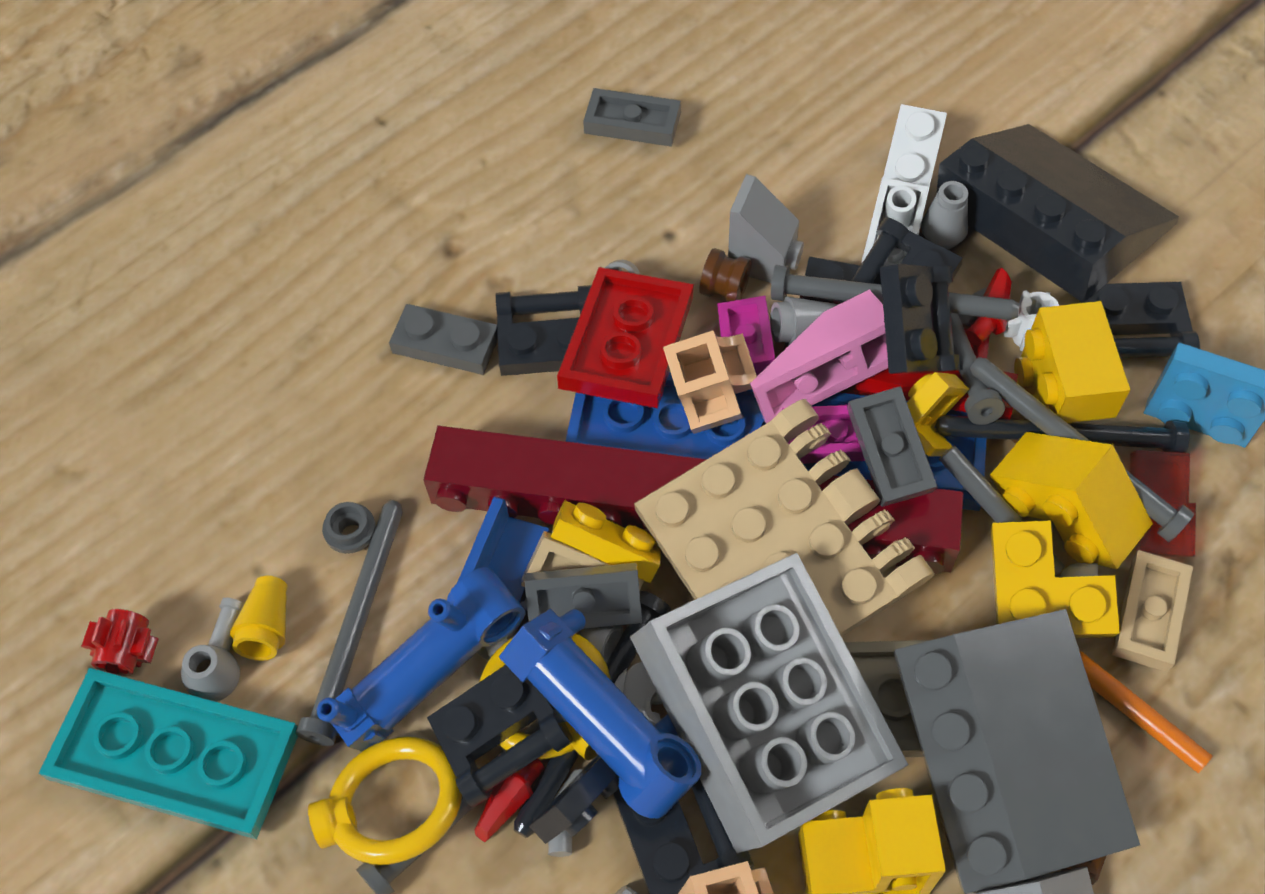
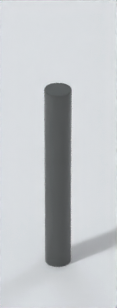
M955 445L938 459L996 523L1025 522ZM1053 553L1055 576H1057L1065 568V565Z

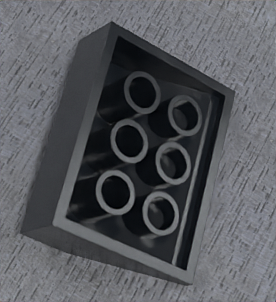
M1030 124L972 138L939 163L936 194L940 186L945 182L957 181L962 183L968 190V226L1082 303L1086 302L1166 234L1179 220L1178 215Z

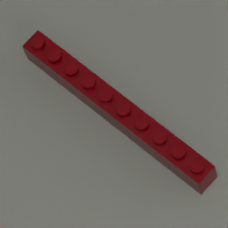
M437 425L423 481L431 504H436L438 507L451 512H462L465 509L488 511L495 496L505 499L509 517L515 518L517 515L534 517L547 524L554 525L564 500L574 505H577V503L590 504L601 510L606 515L607 520L624 528L632 525L649 532L635 511L634 503L707 459ZM833 475L830 479L819 485L820 489L823 491L832 481L840 476ZM866 480L868 484L871 486V488L874 490V492L877 494L873 481ZM936 488L932 493L881 507L879 502L871 511L847 526L852 532L863 521L884 509L888 510L895 521L884 533L875 536L862 545L869 557L873 559L890 544L906 537L915 549L910 555L896 563V566H901L912 558L921 555L935 573L934 575L942 572L951 573L960 552L963 492Z

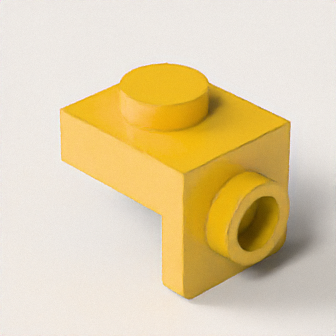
M934 372L933 375L927 374L918 380L908 393L911 399L907 402L925 454L928 456H942L952 447L941 434L936 432L934 426L938 418L946 415L969 390L955 374Z

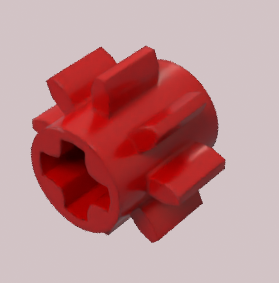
M111 609L108 611L106 618L99 617L98 622H89L81 647L91 650L90 656L93 657L91 665L95 669L118 676H130L133 674L135 667H141L142 663L151 664L159 638L150 635L151 629L148 628L149 620L145 616L129 610Z

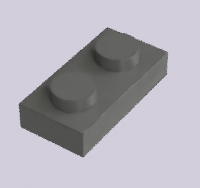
M593 88L583 120L584 134L672 147L681 115V101Z
M406 304L389 341V345L393 354L484 375L498 340V327L496 324Z
M901 386L849 401L847 410L875 490L880 499L881 507L934 492L937 484Z
M636 563L525 573L529 621L549 609H552L558 617L570 610L576 609L585 617L586 624L583 629L642 623Z

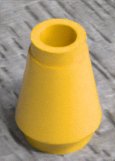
M260 576L256 579L254 587L230 630V636L233 639L232 647L237 654L251 660H270L277 655L278 649L285 645L286 592L288 586L282 579L274 576Z

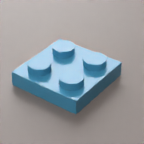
M1178 342L1148 397L1143 414L1158 418L1164 423L1167 421H1184L1189 429L1209 435L1218 442L1235 444L1245 448L1265 421V370Z

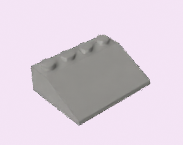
M798 553L655 618L630 636L678 736L687 742L698 755L701 763L700 780L737 853L760 848L908 766L900 747Z

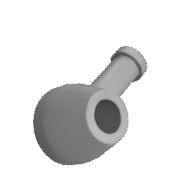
M222 598L219 606L221 611L209 644L195 646L185 654L182 661L181 678L184 687L192 696L216 702L226 698L236 688L240 678V667L235 657L229 652L233 643L230 630L245 603L232 598ZM210 659L211 664L208 669L197 673V666L202 661Z

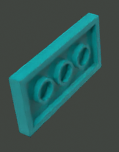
M89 668L38 774L49 781L257 839L298 738L296 735L298 726L293 722Z

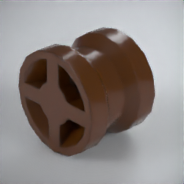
M713 248L707 257L702 271L699 293L708 297L714 294L725 296L727 302L741 300L750 276L751 258L740 256L737 259L726 256L724 250Z

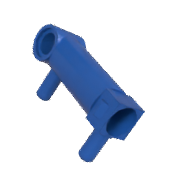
M478 568L460 579L448 594L447 601L441 598L432 601L428 608L430 619L352 689L347 688L335 699L325 698L320 701L317 706L318 717L325 722L331 723L349 748L364 751L368 747L386 739L394 731L393 727L479 650L502 641L520 625L525 616L524 608L491 568Z
M552 609L547 610L524 624L500 654L499 658L522 683L528 679L619 776V789L629 807L647 818L658 819L666 815L699 780L701 776V763L698 755L687 742L678 737L668 714L653 725L572 640V636L582 630L586 624L585 617L579 610H570L560 617Z

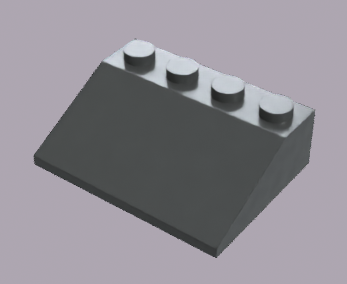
M1066 609L895 649V659L959 884L964 894L1030 879L1140 846Z

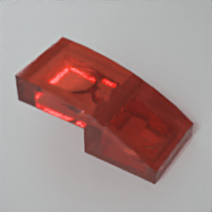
M1133 451L1130 453V473L1175 509L1183 504L1194 513L1189 523L1170 542H1167L1157 534L1161 525L1150 517L1153 524L1137 543L1136 551L1140 550L1163 556L1195 557L1196 503H1189L1190 453Z

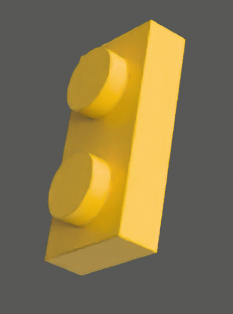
M564 500L555 519L551 538L609 565L636 563L638 578L651 583L660 566L661 548L649 532L637 526L628 525L624 528L607 520L606 515L601 510L590 504L577 503V505H574Z

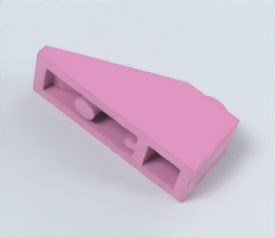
M869 289L823 312L750 383L765 423L770 422L782 411V408H787L801 399H807L812 406L888 368L883 304Z

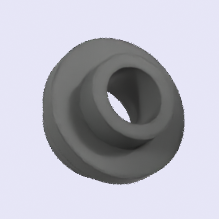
M343 502L329 510L323 522L322 532L325 541L333 550L344 554L356 553L370 544L376 528V522L372 513L365 506L354 502ZM350 525L359 526L355 532L342 535L346 527Z

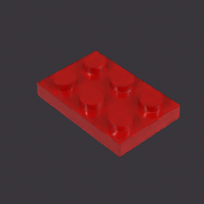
M598 267L557 375L558 389L658 409L670 372L663 347L680 341L693 300L694 284Z

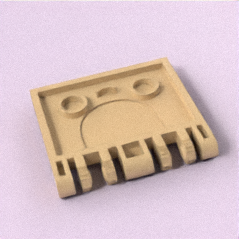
M801 399L780 411L770 422L634 503L635 511L694 600L798 553L841 637L925 584L935 573L924 558L918 555L896 568L886 578L882 575L884 571L910 555L915 547L905 537L890 544L873 559L869 557L862 545L888 530L895 520L888 510L884 509L863 521L851 532L847 525L871 511L878 505L880 499L858 469L850 470L835 479L823 491L820 489V484L846 468L851 460L844 451L839 450L829 454L807 471L800 458L822 446L831 435L822 423L812 427L818 421L819 416L807 399Z

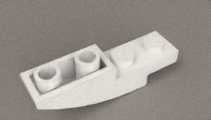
M901 104L862 262L878 239L879 235L876 231L884 218L888 217L897 220L909 231L919 235L947 113ZM895 247L884 266L901 264L907 252Z

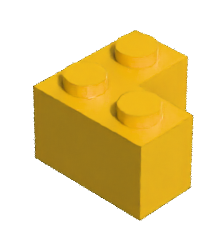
M1096 301L1038 309L1032 328L1025 333V346L1021 357L1016 358L1014 363V373L1018 374L1017 383L1044 405H1048L1050 410L1067 423L1116 418L1130 392V387L1102 302Z
M1026 432L990 474L1001 496L1020 517L1030 516L1053 521L1064 541L1066 552L1073 559L1081 563H1098L1101 566L1118 569L1153 524L1114 446L1111 444Z
M1051 520L992 523L991 544L996 624L1066 609L1075 638H1105L1120 634L1115 575L1055 577Z
M908 788L889 789L876 794L875 800H869L863 816L846 818L845 811L828 810L800 827L798 841L806 894H930L946 871L932 795L914 796L913 790Z

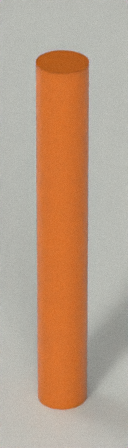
M1079 650L1090 686L1093 690L1195 772L1199 773L1207 765L1213 755Z

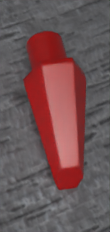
M1002 267L996 270L983 296L1010 299L1012 281ZM977 316L978 319L968 328L966 335L971 343L980 346L991 333L998 335L1005 332L1007 320Z
M539 759L534 760L494 787L474 829L475 835L480 840L486 842L533 794L530 787L545 769Z

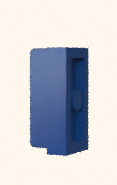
M494 496L458 581L478 568L489 567L518 602H524L526 591L525 587L521 586L522 576L543 531L549 532V528L509 517L505 499Z

